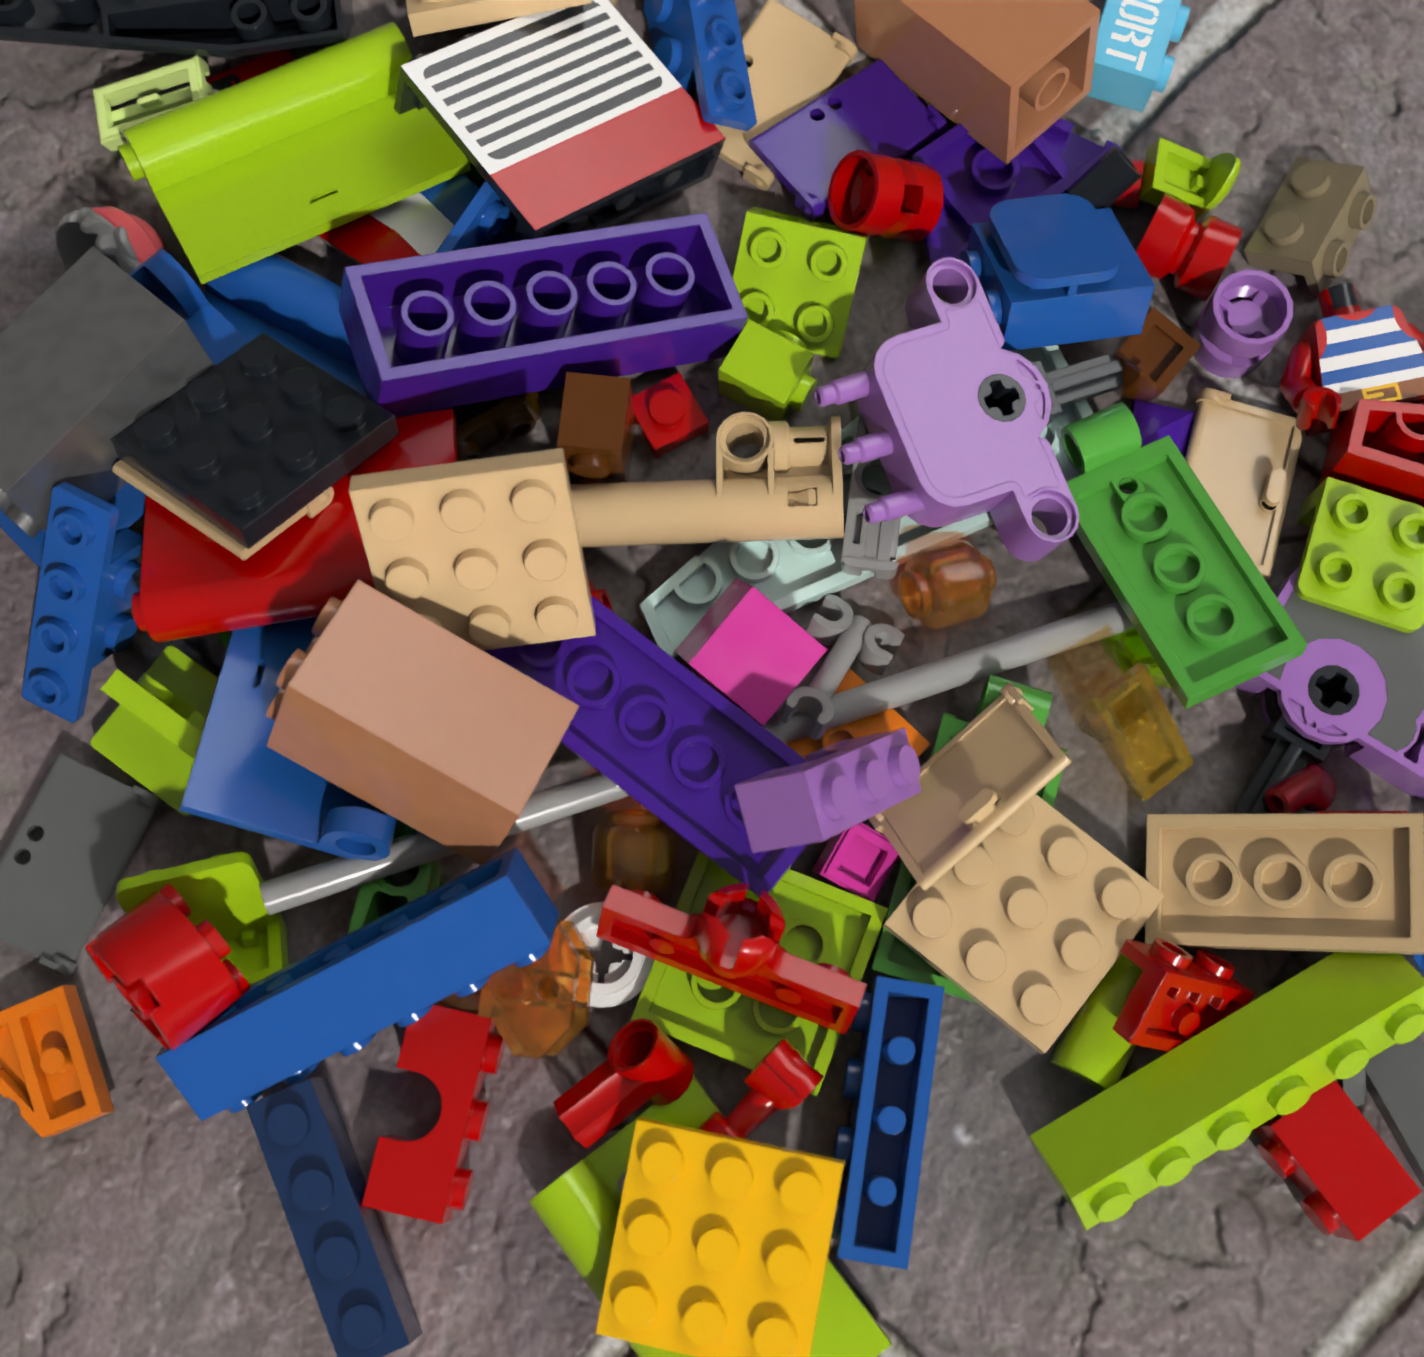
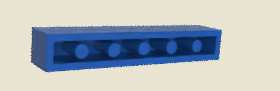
M515 847L250 985L251 989L184 1044L182 1043L174 1051L170 1048L165 1049L162 1046L155 1058L201 1121L225 1109H228L230 1113L239 1112L245 1109L246 1105L256 1101L265 1089L282 1080L286 1085L302 1080L318 1066L320 1061L337 1052H340L342 1056L351 1055L365 1047L375 1037L377 1032L395 1023L400 1027L415 1023L431 1010L434 1003L454 993L457 997H465L474 993L488 982L493 973L513 963L519 968L535 962L551 946L559 912L518 848Z

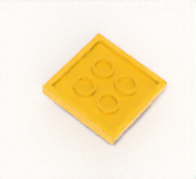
M638 1118L635 1124L595 1334L694 1357H810L845 1160L653 1119Z

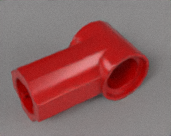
M642 1018L624 1025L609 1044L608 1059L553 1102L559 1118L569 1129L573 1138L586 1149L646 1102L657 1106L668 1105L679 1099L691 1084L694 1074L692 1060L651 1020Z

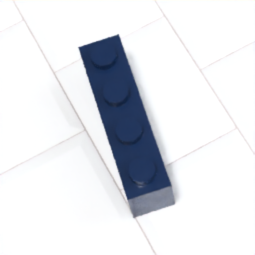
M309 1078L246 1105L337 1357H383L410 1345L423 1332L376 1209L361 1206L367 1183L328 1079Z

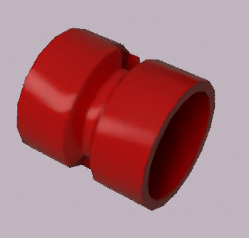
M860 149L849 152L839 161L832 174L828 188L830 216L838 228L847 232L870 236L879 235L887 239L903 242H918L927 237L939 221L943 208L944 188L941 176L933 166L902 158L894 159L887 155Z
M1165 193L1136 253L1151 278L1161 279L1171 273L1174 275L1175 289L1206 302L1224 272L1239 242L1243 229L1214 215L1199 223L1195 221V209L1191 208L1190 204Z

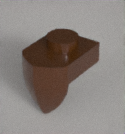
M1152 307L1147 312L1142 333L1128 336L1112 355L1114 360H1120L1124 369L1121 373L1123 384L1119 389L1115 390L1117 395L1126 399L1140 401L1159 397L1201 345L1155 307Z

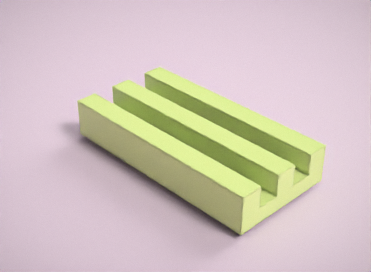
M197 55L93 89L101 144L112 152L118 150L117 146L127 143L123 132L124 129L213 94L212 86L205 79L206 76L210 75L209 64ZM190 82V86L161 96L156 93ZM139 98L136 104L111 111L112 106Z

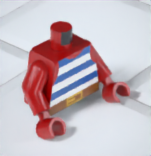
M1341 283L1320 292L1317 299L1323 318L1313 322L1298 340L1297 344L1291 347L1279 383L1281 393L1298 414L1296 427L1299 430H1305L1307 436L1331 432L1358 399L1424 404V334L1412 323L1407 322L1401 309L1394 305L1362 310L1352 283Z

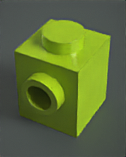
M749 319L719 368L718 393L770 421L786 420L792 409L802 412L816 387L817 379L811 377L814 353L809 351L806 344L792 333L783 330L773 332Z

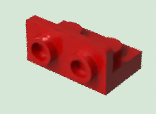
M1155 938L1152 945L1126 939L1120 952L1139 966L1143 972L1136 985L1127 995L1125 1005L1112 1029L1129 1044L1169 1052L1249 1004L1254 993L1232 977L1235 971V967L1212 952L1199 949L1194 956L1164 939Z

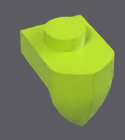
M1159 137L1146 150L1139 199L1158 207L1166 193L1190 204V207L1195 209V221L1201 220L1228 195L1240 172L1241 161L1235 155L1227 152L1218 154L1210 159Z

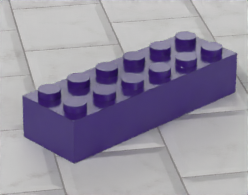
M707 212L344 267L339 303V313L366 396L394 414L395 417L564 387L566 372L619 377L727 357L748 319Z

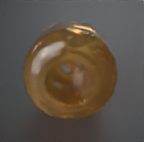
M963 540L950 541L919 550L910 555L904 571L901 572L898 578L899 597L906 613L911 618L918 619L929 628L941 629L984 615L991 603L992 591L996 587V572L990 559L982 555L974 545Z
M611 810L608 812V820L597 824L593 828L590 876L591 881L598 889L609 892L613 884L626 890L640 889L656 894L669 889L674 884L676 832L648 810Z

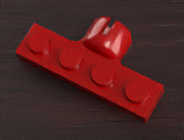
M612 884L602 906L596 937L841 1034H846L860 1007L867 984L851 978L845 970L828 963L814 964L789 954L779 944L785 928V920L781 908L768 892L762 890L759 901L756 902L753 899L745 898L750 884L726 885L710 894L701 914L691 915L664 905L659 898L647 891L640 889L626 890Z

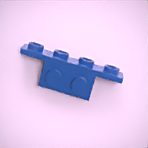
M644 0V14L648 21L653 53L688 94L697 88L703 120L707 123H714L743 131H749L757 124L735 0Z
M62 482L52 489L22 686V697L74 723L84 715L92 669L114 652L120 653L124 651L136 633L137 625L133 618L132 596L135 592L140 591L143 536L127 528L116 534L119 510L115 505L67 482Z

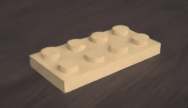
M1424 813L1147 814L1146 880L1166 896L1145 922L1146 944L1152 945L1155 938H1160L1184 948L1424 955Z

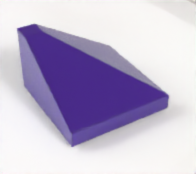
M1134 399L1131 412L1140 430L1141 447L1169 435L1185 458L1194 412Z

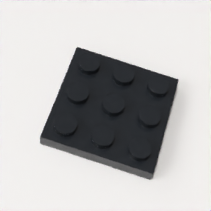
M262 333L205 374L193 380L189 385L152 411L143 415L132 425L111 438V441L119 459L249 550L398 436L399 431L394 414Z

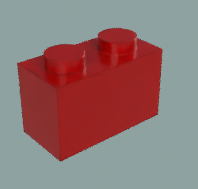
M1336 1080L1311 1094L1308 1101L1297 1111L1287 1115L1278 1114L1254 1129L1262 1140L1257 1145L1262 1158L1281 1178L1285 1179L1290 1176L1306 1197L1300 1202L1301 1208L1310 1221L1326 1236L1333 1233L1335 1237L1360 1242L1422 1192Z

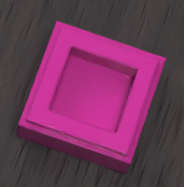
M860 822L829 839L813 871L855 895L874 902L899 855L886 836Z

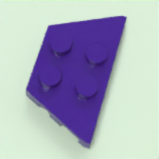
M1060 118L1006 165L987 148L968 135L969 131L961 123L914 153L911 161L933 166L941 176L944 188L943 208L939 221L932 232L924 238L929 266L941 258L953 257L959 259L960 253L963 250H967L971 224L989 222L991 209L997 203L1009 199L1070 194L1068 188L1113 146H1117L1121 151L1122 149L1109 140L1102 147L1072 133L1074 124Z

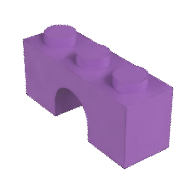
M905 728L838 741L807 754L808 762L772 769L734 785L752 853L825 841L922 792L919 783V759L915 750L909 745Z

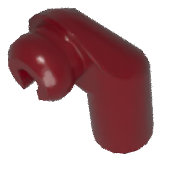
M1311 763L1267 789L1264 796L1266 805L1273 814H1292L1302 807L1307 811L1316 812L1324 811L1332 805L1337 789L1332 776L1322 767Z

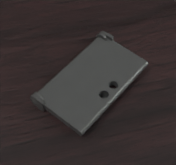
M59 753L0 859V940L40 958L39 963L54 969L57 974L72 976L78 965L76 963L77 958L156 811L160 812L165 801L151 791L148 792L136 785L132 788ZM18 854H20L21 864L18 862Z

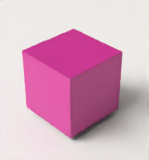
M738 578L732 581L675 649L679 656L698 671L695 674L698 678L735 706L739 705L763 726L827 651L823 645L754 586Z

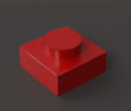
M680 372L633 396L635 424L656 459L709 431V421Z

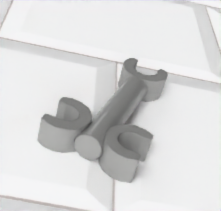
M832 594L826 595L818 614L815 613L806 632L821 645H833L809 686L795 688L785 700L779 713V721L785 724L790 720L793 713L804 712L810 715L815 725L809 737L814 740L823 737L834 716V706L831 698L856 656L859 663L867 671L883 676L905 637L899 629L892 625L884 623L872 625L867 618L861 615L853 616L850 605L844 599Z

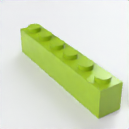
M1333 952L1029 1136L1046 1171L1085 1230L1087 1231L1100 1222L1114 1221L1127 1213L1132 1207L1133 1202L1159 1186L1165 1187L1178 1183L1189 1174L1194 1165L1219 1150L1227 1151L1239 1146L1249 1137L1253 1129L1278 1114L1287 1115L1297 1111L1308 1101L1311 1094L1336 1079H1348L1358 1074L1372 1057L1396 1043L1405 1044L1417 1038L1424 1031V978L1401 954Z

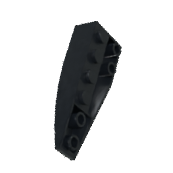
M0 0V40L222 58L345 41L348 39L354 24L352 0Z

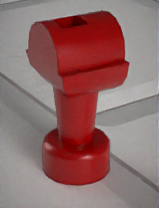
M783 1038L745 1077L743 1082L750 1089L729 1116L726 1117L720 1112H714L698 1129L749 1140L747 1137L777 1110L794 1108L802 1103L824 1076L817 1069L814 1070L801 1057L802 1054Z

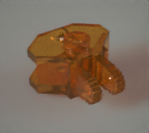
M557 920L551 946L538 960L519 968L513 963L493 973L488 982L481 987V993L474 992L465 997H457L454 993L438 1001L437 1005L479 1010L478 1016L491 1018L513 1056L537 1059L544 1058L546 1055L556 1056L588 1025L595 957L573 921ZM557 982H558V985H559V993H558V996H556V994H555L556 988H557Z

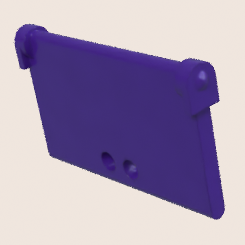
M878 59L755 136L748 143L752 151L795 197L794 205L808 220L814 221L823 215L824 209L828 207V188L832 174L839 161L849 152L860 149L887 155L894 159L904 158L930 140H936L948 132V124L932 104L926 108L881 59ZM829 105H836L839 109H832Z

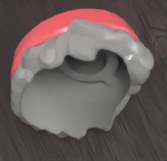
M112 206L82 207L80 210L72 211L62 217L54 230L56 247L58 248V255L62 259L64 272L92 246L127 274L134 271L158 249L162 248L168 253V246L164 238L151 225L133 214L125 213Z

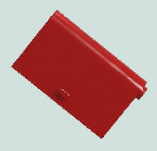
M453 409L395 418L399 435L332 485L334 497L324 510L313 518L305 514L246 560L240 559L146 495L140 591L135 592L132 596L133 617L139 630L147 631L150 637L158 643L319 617L331 597H335L343 602L357 580L376 589L349 494L351 476L458 462L456 418Z

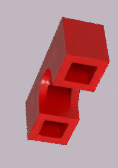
M433 1005L425 1016L406 1027L396 1068L418 1072L432 1080L441 1096V1114L435 1127L418 1140L391 1134L379 1136L361 1206L438 1224H444L451 1220L454 1209L464 1211L474 1176V1170L464 1168L470 1140L481 1142L490 1109V1102L480 1100L486 1074L497 1075L505 1048L506 1035L496 1033L499 1020Z

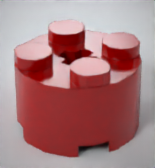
M166 884L97 934V938L86 945L85 949L108 984L113 982L119 992L132 1006L130 1011L165 1049L170 1048L174 1051L234 1004L251 987L237 967L225 958L231 953V949L216 928L207 920L202 921L195 927L188 919L192 912L185 900L173 886Z

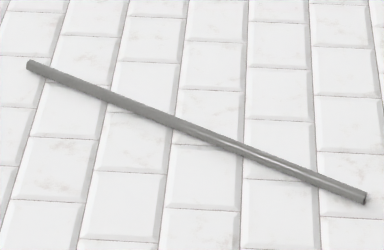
M1116 601L836 693L831 698L834 706V716L827 730L987 678L989 674L996 675L1134 629V626L1120 603ZM780 712L773 714L764 726L761 725L783 743L788 744L809 737L815 722L807 713L796 712L792 714L790 720L785 724L779 721ZM599 772L532 793L522 813L506 837L628 797L629 795ZM416 831L393 839L390 854L383 860L348 859L340 856L261 882L259 887L266 910L269 915L456 854L457 852Z

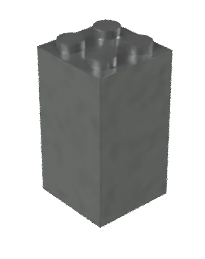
M94 246L0 334V509L32 539L41 530L46 533L52 489L62 482H67L108 502L127 483L112 471L113 465L121 459L118 458L111 438L185 388L193 380L215 367L186 321Z

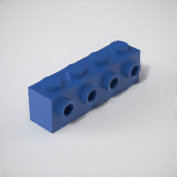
M876 976L870 980L868 992H864L860 1007L852 1021L851 1029L862 1032L859 1059L847 1058L843 1079L842 1098L853 1100L849 1127H837L833 1158L845 1160L840 1196L838 1197L831 1237L833 1239L832 1251L837 1258L908 1270L945 987Z

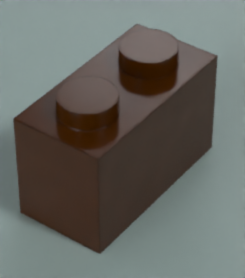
M566 372L557 448H563L570 484L629 482L635 433L631 378Z

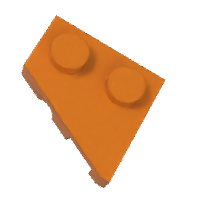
M61 985L0 1011V1094L5 1098L13 1100L18 1105L23 1119L41 1138L56 1136L115 1111L76 985Z

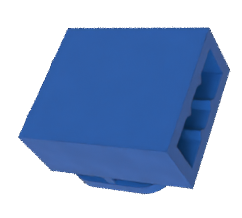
M1053 194L1009 199L997 203L991 209L989 222L971 224L967 250H963L959 256V260L972 267L976 273L1005 339L1001 349L1008 351L1141 334L1155 288L1154 282L1111 208L1095 209L1088 200L1073 194Z

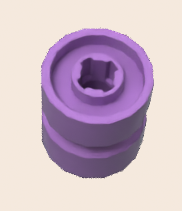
M1244 269L1227 276L1215 289L1190 332V336L1201 345L1194 354L1196 361L1206 371L1223 378H1238L1253 372L1271 352L1273 346L1281 339L1293 318V300L1287 287L1275 276L1261 270Z

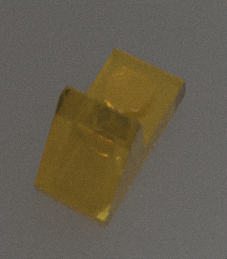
M1137 663L1088 701L1079 724L1081 731L1108 747L1131 793L1147 801L1194 764L1147 666Z

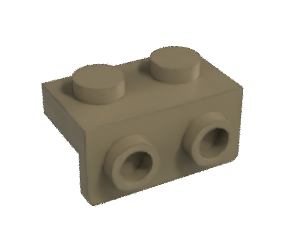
M1297 157L1244 250L1249 266L1305 276L1311 296L1317 297L1320 292L1329 288L1334 278H1340L1345 272L1352 245L1360 231L1366 230L1370 226L1375 215L1376 196L1371 193L1365 167Z

